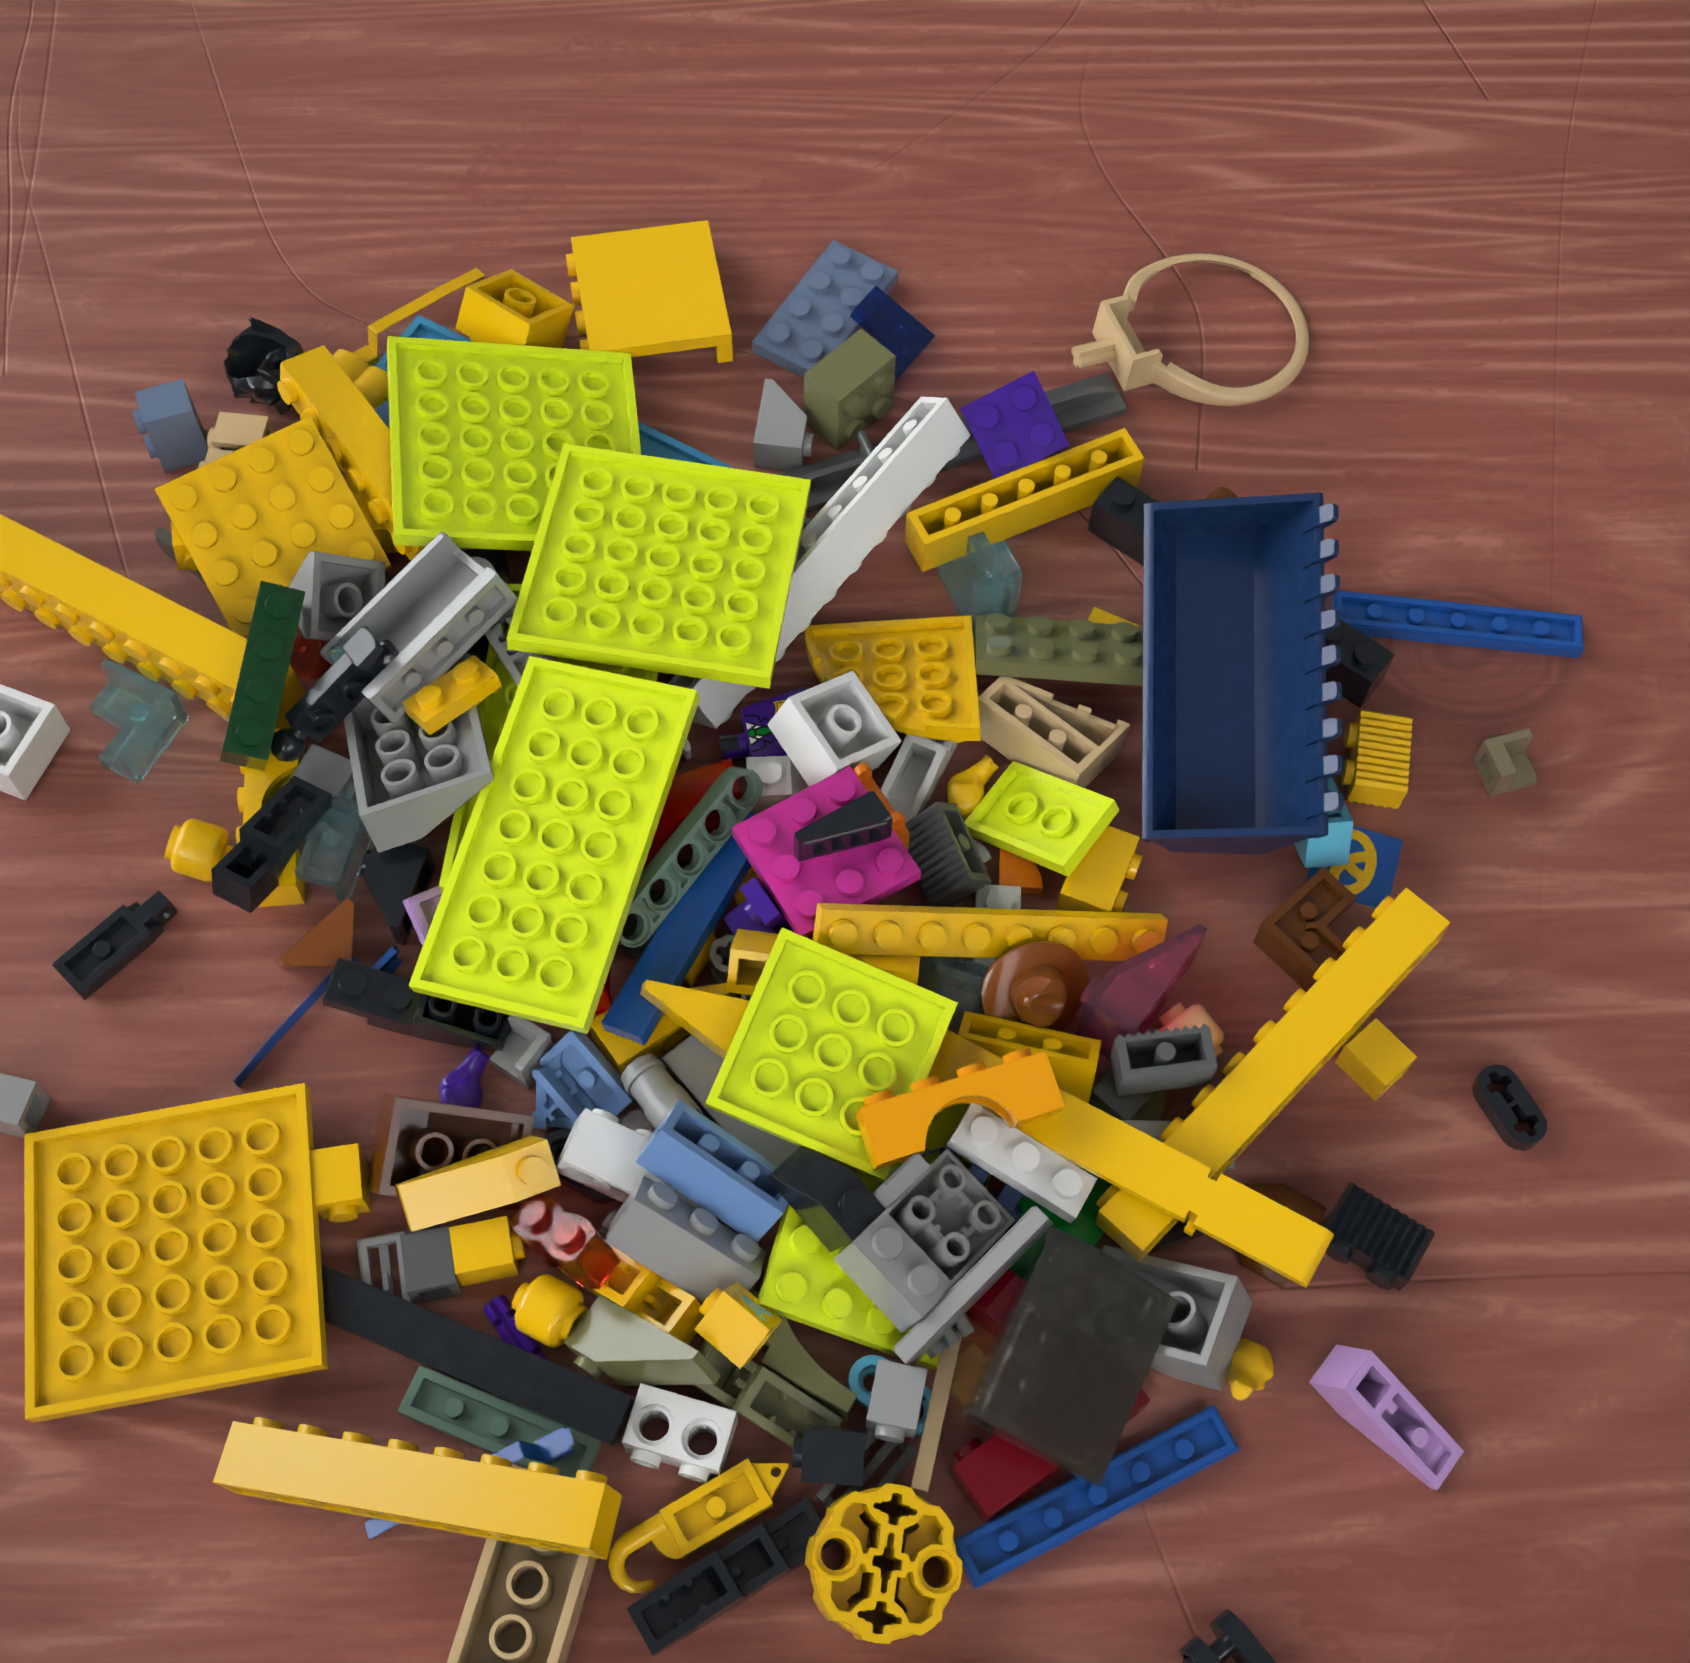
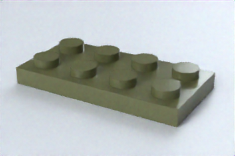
M991 613L989 615L976 614L975 616L976 674L1143 686V626H1135L1127 622L1115 624L1093 623L1085 619L1073 621L1050 620L1043 616L1031 618L1008 617L1001 613Z

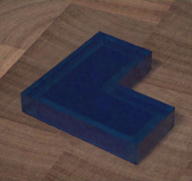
M877 286L869 292L850 315L854 321L875 337L880 344L896 355L894 384L935 337L931 331Z

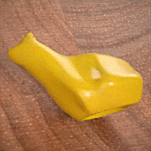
M989 755L983 756L980 761L970 768L955 774L947 784L948 803L957 804L964 821L985 797V784L998 769L997 764L993 762Z
M1240 1338L1237 1349L1233 1354L1232 1363L1226 1374L1232 1396L1236 1400L1242 1401L1255 1391L1263 1390L1265 1382L1274 1375V1365L1268 1349L1247 1338Z

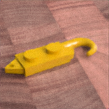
M747 1458L659 1510L660 1512L625 1532L614 1542L609 1553L608 1569L612 1580L620 1589L629 1593H644L655 1587L653 1579L636 1581L628 1576L625 1570V1561L629 1554L652 1541L657 1550L669 1559L677 1561L688 1558L773 1507L772 1498L789 1470V1464L751 1463ZM774 1469H778L781 1474L778 1477H774L771 1472Z

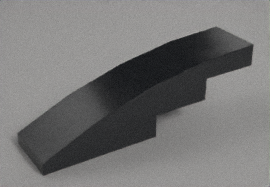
M805 1497L766 1524H759L720 1551L714 1550L626 1608L652 1656L657 1655L701 1629L805 1563L808 1540L816 1533L822 1522L808 1497ZM833 1539L827 1540L821 1552L833 1545L835 1541Z

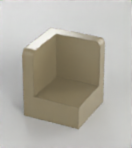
M1530 728L1485 739L1472 761L1489 797L1529 787L1536 783L1537 775L1525 752L1534 738Z

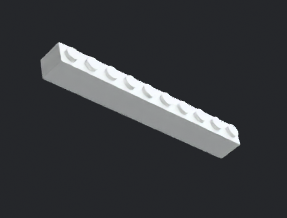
M921 396L802 531L775 662L783 657L790 643L799 633L809 627L811 619L824 604L835 597L837 589L849 575L860 568L862 560L874 546L885 539L887 531L901 516L910 510L913 501L925 488L935 481L939 471L948 461L958 455L960 447L971 436L948 398ZM675 675L668 682L669 685L697 690L700 700L692 722L715 729L720 724L726 722L731 717L733 709L745 695L756 688L755 686Z

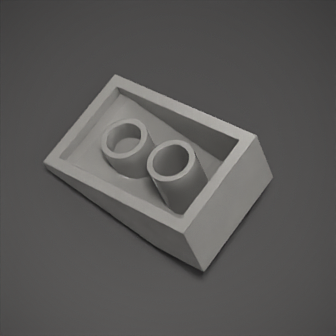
M1104 1245L1074 1326L1098 1346L1115 1351L1121 1356L1172 1378L1222 1391L1226 1374L1232 1363L1233 1354L1237 1349L1252 1301L1238 1276L1146 1255L1138 1263L1125 1250Z

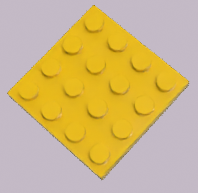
M310 416L154 489L231 631L246 639L248 638L260 582L265 581L288 587L309 552L316 551L386 562L385 570L391 568V563Z

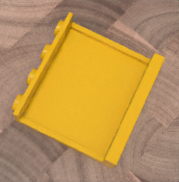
M708 220L571 237L573 253L566 254L569 278L577 277V282H570L573 305H581L582 310L575 311L578 335L586 334L587 338L579 340L580 349L631 353V357L714 347L717 363L733 361L732 333Z

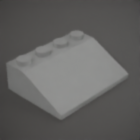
M465 659L457 661L448 671L452 670L457 664L464 662ZM365 697L344 718L359 816L378 853L422 839L494 780L477 704L432 735L423 730L406 712L393 724Z

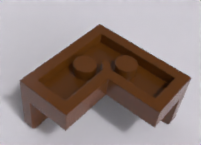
M1322 867L1261 923L1253 943L1307 992L1317 982L1313 975L1324 961L1329 957L1337 961L1346 951L1342 947L1344 942L1328 927L1353 905L1357 897L1327 869Z

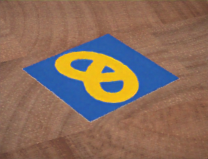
M1353 826L1348 865L1329 866L1325 869L1357 897L1354 901L1355 903L1377 908L1391 894L1403 840ZM1309 868L1306 882L1321 868Z

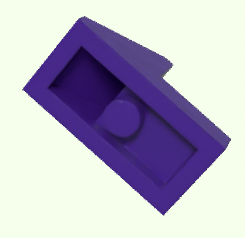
M755 877L740 887L747 900L724 917L726 924L734 935L737 928L779 934L782 927L794 932L764 884Z

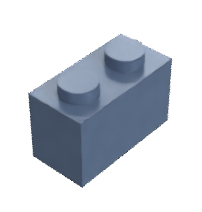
M184 379L135 391L139 409L132 410V414L139 433H148L143 435L150 458L158 457L165 472L205 461L208 452L207 438Z

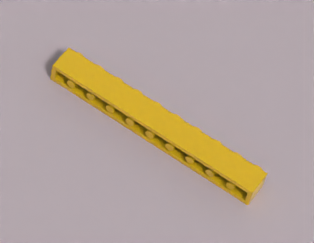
M1407 887L1395 900L1388 895L1377 906L1371 915L1375 921L1366 930L1358 926L1342 945L1346 951L1337 961L1332 957L1324 961L1313 975L1317 982L1307 992L1299 988L1290 997L1283 1007L1287 1013L1277 1024L1271 1019L1264 1024L1253 1038L1257 1045L1247 1055L1240 1051L1229 1061L1222 1071L1226 1077L1216 1088L1211 1084L1203 1088L1191 1104L1195 1110L1185 1120L1178 1116L1167 1126L1160 1136L1165 1144L1212 1168L1209 1178L1215 1181L1221 1173L1223 1174L1441 941L1450 922ZM1111 1185L1096 1203L1101 1208L1098 1211L1096 1225L1138 1263L1179 1221L1115 1185Z

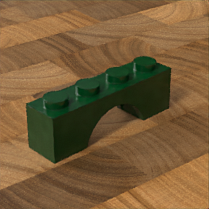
M265 581L260 582L219 761L262 771L265 770L306 591Z

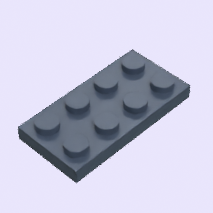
M832 240L752 341V352L804 378V373L865 325L898 282V271Z

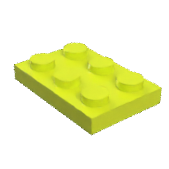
M1012 761L965 820V824L971 832V836L1069 877L1120 810L1114 799Z

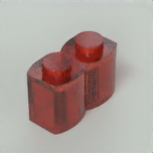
M537 1194L529 1197L510 1220V1224L515 1232L545 1264L553 1268L564 1269L582 1287L600 1289L621 1262L617 1253L608 1243L604 1242L605 1239L589 1220L575 1213H566L553 1198L547 1195Z

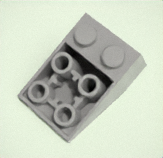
M946 1149L915 1182L833 1260L902 1333L930 1311L1008 1229L1015 1219L964 1165Z

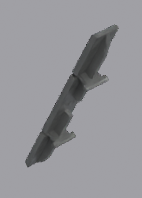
M1108 372L1045 391L1064 434L1119 417L1127 411V406ZM960 417L971 436L960 447L958 455L948 461L939 472L984 459L965 417ZM864 430L859 431L857 434L860 442V455L856 449L776 474L811 480L806 514L822 509L879 445V443L871 445Z

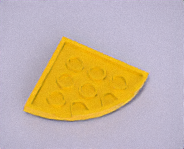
M971 615L809 625L805 630L807 655L818 680L824 683L854 671L894 731L930 739L949 740L956 743L981 741Z

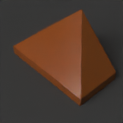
M348 897L280 956L275 963L280 968H335L338 958L352 961L354 903Z

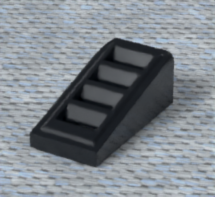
M870 791L795 832L794 856L800 862L891 837L893 819L876 793Z

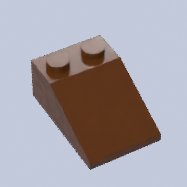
M383 1094L366 1189L379 1195L399 1197L396 1184L532 1135L535 1116ZM521 1201L498 1207V1209L519 1211Z

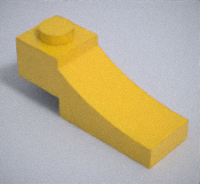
M586 1228L557 1265L558 1269L566 1277L595 1296L599 1297L601 1294L689 1345L697 1334L694 1329L704 1317L698 1311L701 1306L699 1301L691 1294L604 1242L605 1239Z

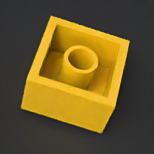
M510 269L466 286L455 329L467 335L472 342L561 348L564 344L574 305Z

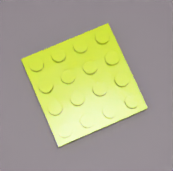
M781 927L705 1102V1106L797 1146L810 1148L839 1164L885 1182L891 1166L875 1171L872 1170L855 1114L859 1107L865 1106L864 1098L867 1096L892 1090L895 1097L911 1092L910 1084L928 1078L958 1002Z

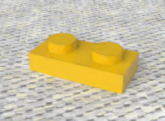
M473 655L464 662L457 664L452 670L429 685L421 688L417 693L403 701L402 704L407 715L429 735H432L502 688V684L498 675Z

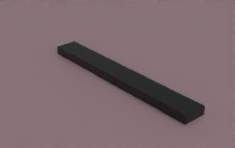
M321 1264L325 1323L615 1447L635 1402L633 1396Z

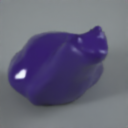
M473 1047L465 1060L441 1081L439 1085L440 1101L480 1108L483 1097L480 1078L490 1056L485 1054L480 1047Z

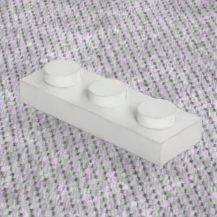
M977 1104L969 1105L946 1144L948 1148L1070 1224L1077 1218L1097 1180L1093 1175L1015 1127L1010 1128L1003 1119Z

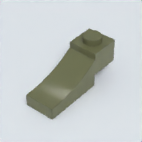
M751 1288L749 1292L758 1298L759 1292ZM778 1315L782 1322L760 1349L766 1353L761 1361V1366L814 1399L847 1423L856 1407L857 1394L841 1385L826 1373L806 1352L789 1326L791 1319Z
M704 1340L698 1349L721 1377L716 1384H696L693 1386L727 1408L737 1411V1414L789 1447L793 1448L794 1436L804 1437L806 1424L840 1426L843 1420L841 1417L765 1367L751 1360L739 1369L707 1340Z

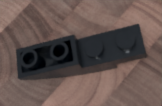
M338 958L323 997V1005L367 1018L368 1025L392 1032L468 1048L477 1046L484 1050L502 1051L510 1028L508 1021L510 1015L417 993L408 986L410 979Z

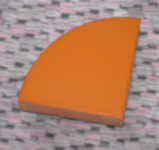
M999 848L998 885L1021 887V894L1042 895V877L1034 862Z

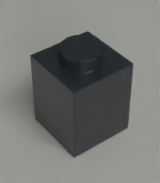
M806 1424L804 1437L794 1436L792 1468H801V1482L862 1486L866 1428Z

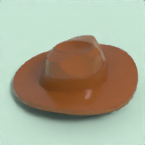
M1051 941L1032 942L1021 945L998 958L985 973L980 991L983 1011L987 1016L1061 1032L1074 1021L1085 1004L1089 990L1088 972L1079 955L1066 945Z

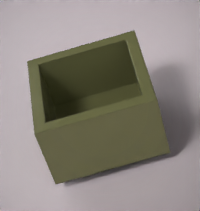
M859 329L804 373V413L807 415V426L837 451L848 442L858 440L857 434L859 431H865L876 419L886 417L894 405L896 355L863 329Z

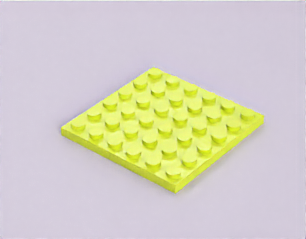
M388 336L394 545L426 547L440 532H444L459 548L532 551L563 443L641 455L631 353Z
M563 443L507 634L508 650L770 689L810 495L811 480Z

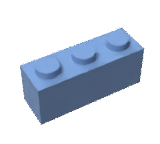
M680 1099L654 1130L636 1160V1163L702 1208L711 1212L715 1217L740 1234L748 1235L756 1243L783 1215L788 1205V1202L766 1178L778 1167L777 1165Z

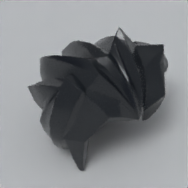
M249 317L248 320L252 326H249L236 336L227 349L228 357L223 361L227 379L231 383L235 398H252L250 403L267 404L268 406L275 405L282 416L293 405L286 404L278 391L277 383L280 381L281 362L300 355L304 351L298 341L285 334L282 330Z

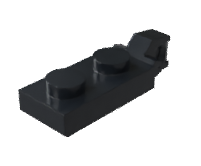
M159 890L142 905L135 902L126 907L123 904L55 960L52 966L86 1000L157 940L156 938L164 932L162 927L178 911Z

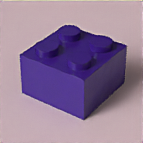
M1035 371L960 408L994 479L1071 449Z

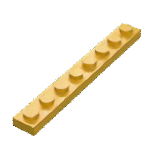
M817 903L812 940L847 955L1000 958L1008 951L1032 942L1051 941L1068 946L1082 960L1161 962L1168 919L1161 913Z

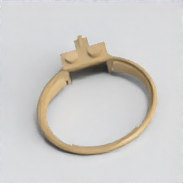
M1205 253L1183 254L1165 258L1145 266L1137 271L1128 281L1123 296L1101 301L1092 331L1096 341L1074 346L1071 349V353L1074 356V366L1080 369L1108 362L1124 391L1154 383L1170 393L1193 402L1215 406H1240L1256 403L1276 395L1297 377L1308 355L1309 331L1305 316L1297 301L1280 282L1268 273L1247 262L1223 255ZM1193 262L1226 265L1251 274V277L1263 283L1279 297L1291 315L1295 327V351L1288 364L1269 380L1242 388L1223 387L1205 381L1181 369L1172 362L1166 367L1161 362L1163 354L1160 349L1145 352L1127 320L1128 314L1135 308L1137 297L1142 287L1161 270L1174 265Z

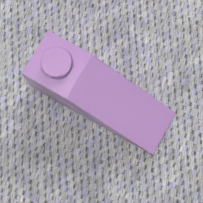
M1336 1344L1309 1381L1315 1390L1343 1419L1431 1489H1439L1464 1452L1371 1350Z

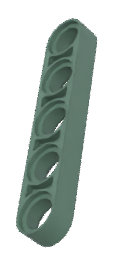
M735 766L727 768L642 871L628 915L635 914L637 928L629 937L624 938L621 934L618 944L629 948H636L642 946L651 937L730 838L732 827L741 823L758 803L762 795L763 786L762 780L756 772ZM744 776L747 781V790L742 798L736 800L732 791L733 784L736 779ZM717 810L720 814V824L713 833L709 834L705 828V820L711 811ZM690 844L693 850L692 860L686 867L681 868L677 861L678 852L684 845ZM662 878L665 883V893L659 901L653 903L649 896L650 887L653 882Z

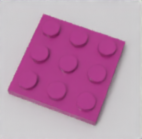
M850 766L732 827L733 838L794 933L808 939L813 938L817 903L874 905L921 879V870L893 829L891 837L875 843L800 862L795 858V832L868 793Z

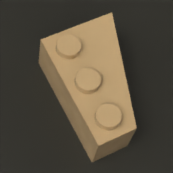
M1000 676L978 697L980 732L983 741L1010 761H1016L1085 788L1119 755L1131 724L1119 719L1116 724L1091 715V708L1079 704L1078 709L1053 700V693L1012 677Z

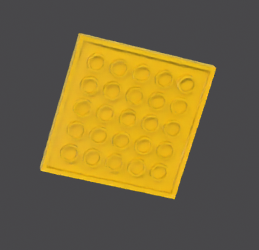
M305 1083L24 1134L25 1420L36 1423L328 1369L318 1209L313 1203L310 1150H314L311 1092Z

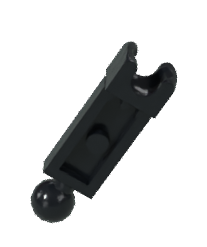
M368 626L361 627L343 645L345 653L284 715L292 728H281L274 733L271 745L272 755L279 761L293 762L302 756L305 750L304 740L308 736L321 743L365 697L361 691L400 653L391 641L385 639L379 643Z

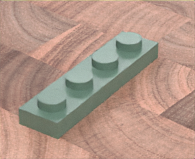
M422 1365L419 1366L397 1411L405 1418L490 1454H494L520 1440L537 1444L536 1440L564 1426ZM570 1428L575 1442L571 1448L576 1450V1452L550 1466L558 1468L560 1476L575 1478L577 1470L591 1471L602 1443ZM523 1458L513 1464L528 1469L529 1462L542 1464L543 1462Z

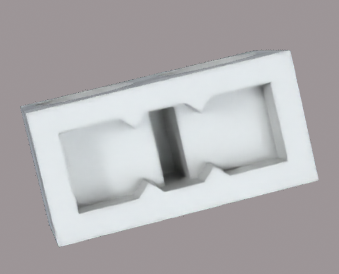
M641 1383L622 1444L626 1452L632 1453L630 1460L634 1463L653 1469H659L661 1462L679 1467L678 1475L699 1483H707L708 1477L715 1478L723 1473L738 1423L737 1411ZM653 1418H661L669 1424L667 1434L656 1441L644 1438L642 1436V1429L645 1423ZM701 1432H708L717 1439L714 1450L706 1455H697L689 1449L691 1439Z

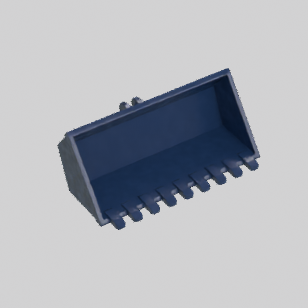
M1323 493L1144 504L1142 839L1146 842H1155L1172 852L1261 855L1309 838L1327 836L1328 815L1340 812L1343 809V794L1341 792L1328 793V778L1341 774L1343 758L1340 755L1334 754L1327 756V742L1341 736L1342 720L1338 718L1327 719L1326 708L1327 705L1339 701L1342 696L1340 682L1331 681L1326 683V669L1340 663L1341 648L1335 645L1326 646L1325 634L1340 626V611L1334 609L1325 611V598L1339 591L1340 577L1336 574L1324 575V563L1336 558L1339 554V541L1337 539L1329 538L1324 540V528L1338 520L1339 507L1332 503L1323 505Z

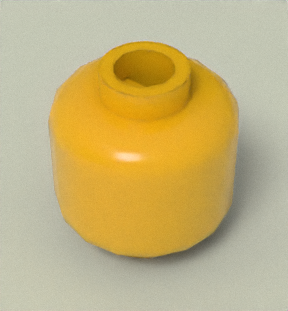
M190 818L182 826L175 825L173 827L164 858L171 860L170 864L173 872L200 881L211 882V869L235 846L228 845L229 833L226 828Z
M550 1274L538 1276L531 1283L524 1282L516 1291L512 1301V1309L516 1310V1329L550 1348L561 1346L588 1311V1308L584 1306L583 1293L579 1289Z

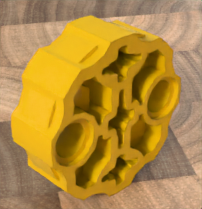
M885 1483L878 1485L876 1488L846 1493L826 1509V1516L820 1523L816 1533L809 1538L807 1544L805 1565L810 1570L814 1589L813 1600L819 1611L827 1621H834L840 1627L852 1633L855 1639L865 1642L890 1644L894 1640L904 1639L912 1635H924L942 1620L943 1610L948 1604L951 1595L959 1590L963 1562L956 1552L953 1539L954 1526L940 1506L931 1505L925 1499L916 1495L911 1487ZM894 1497V1506L907 1511L908 1515L892 1518L889 1524L888 1514L875 1509L874 1505L889 1502ZM861 1514L873 1526L869 1548H866L869 1528L862 1522L859 1516ZM916 1523L918 1527L913 1532L905 1535L903 1553H901L904 1529ZM830 1539L837 1540L845 1551L844 1562L836 1570L827 1568L821 1559V1549L825 1542ZM886 1549V1558L894 1561L893 1570L884 1571L881 1577V1569L873 1566V1557L883 1555ZM930 1557L937 1558L944 1567L943 1581L936 1587L929 1586L925 1582L922 1573L924 1563ZM862 1573H865L863 1597L848 1604L847 1600L852 1595L860 1592ZM897 1579H899L896 1598L903 1604L906 1612L894 1601ZM878 1603V1612L892 1617L893 1622L885 1623V1625H876L873 1633V1623L865 1621L864 1618H859L858 1612L875 1610Z

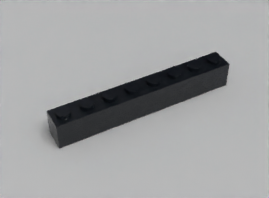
M1117 476L1094 501L1088 531L1144 567V504L1158 501ZM1340 619V626L1325 634L1326 646L1335 645L1341 648L1340 663L1326 669V683L1331 681L1340 682L1342 697L1361 708L1384 679L1395 654Z

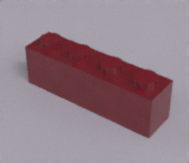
M1112 1351L1103 1359L1100 1357L1072 1392L1055 1381L1035 1396L1034 1399L1038 1403L1037 1406L1024 1415L1021 1414L1019 1409L1014 1410L994 1426L998 1432L996 1435L983 1444L977 1437L954 1454L958 1462L952 1466L950 1475L984 1524L996 1518L1144 1411L1151 1400L1115 1351Z

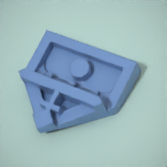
M569 1031L540 1059V1066L532 1070V1078L536 1080V1111L532 1113V1116H535L533 1128L547 1129L548 1127L572 1129L576 1119L585 1108L591 1111L593 1109H602L618 1116L635 1100L634 1097H631L625 1091L624 1084L621 1082V1075L585 1033Z

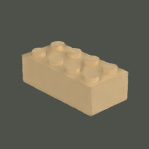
M511 1465L512 1468L527 1470V1468ZM486 1539L447 1663H566L597 1558Z

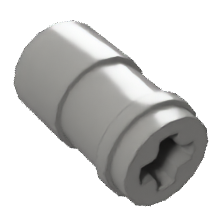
M645 1054L638 1057L623 1071L621 1082L624 1084L625 1091L628 1095L634 1097L642 1107L644 1115L655 1129L679 1099L703 1115L702 1110L683 1086L677 1084L668 1073L663 1061L657 1059L653 1054Z

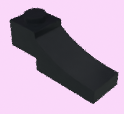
M293 776L239 829L240 842L211 869L213 894L252 913L279 885V877L299 845L322 816L332 807V794Z

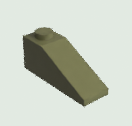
M601 1294L564 1341L567 1347L577 1356L573 1364L582 1373L595 1381L602 1375L618 1386H638L641 1383L646 1385L716 1384L721 1377L698 1350Z

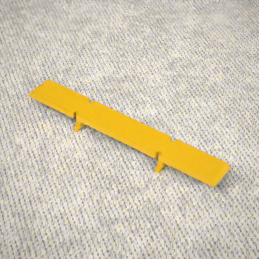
M947 1030L928 1077L938 1076L941 1083L957 1078L956 1070L962 1067L984 1062L987 1069L1004 1062L1001 1057ZM1060 1088L1059 1090L1065 1105L1056 1115L1015 1127L1068 1161L1174 1218L1185 1222L1189 1215L1188 1222L1184 1228L1186 1234L1193 1236L1197 1229L1305 1288L1308 1287L1334 1237V1234L1327 1228L1222 1173L1217 1181L1209 1178L1212 1168ZM963 1103V1104L969 1107V1105H970L971 1103ZM982 1106L983 1108L987 1109V1110L990 1111L991 1113H993V1114H995L996 1116H998L999 1118H1001V1117H1000L997 1113H995L994 1111L990 1110L989 1108H986V1107Z

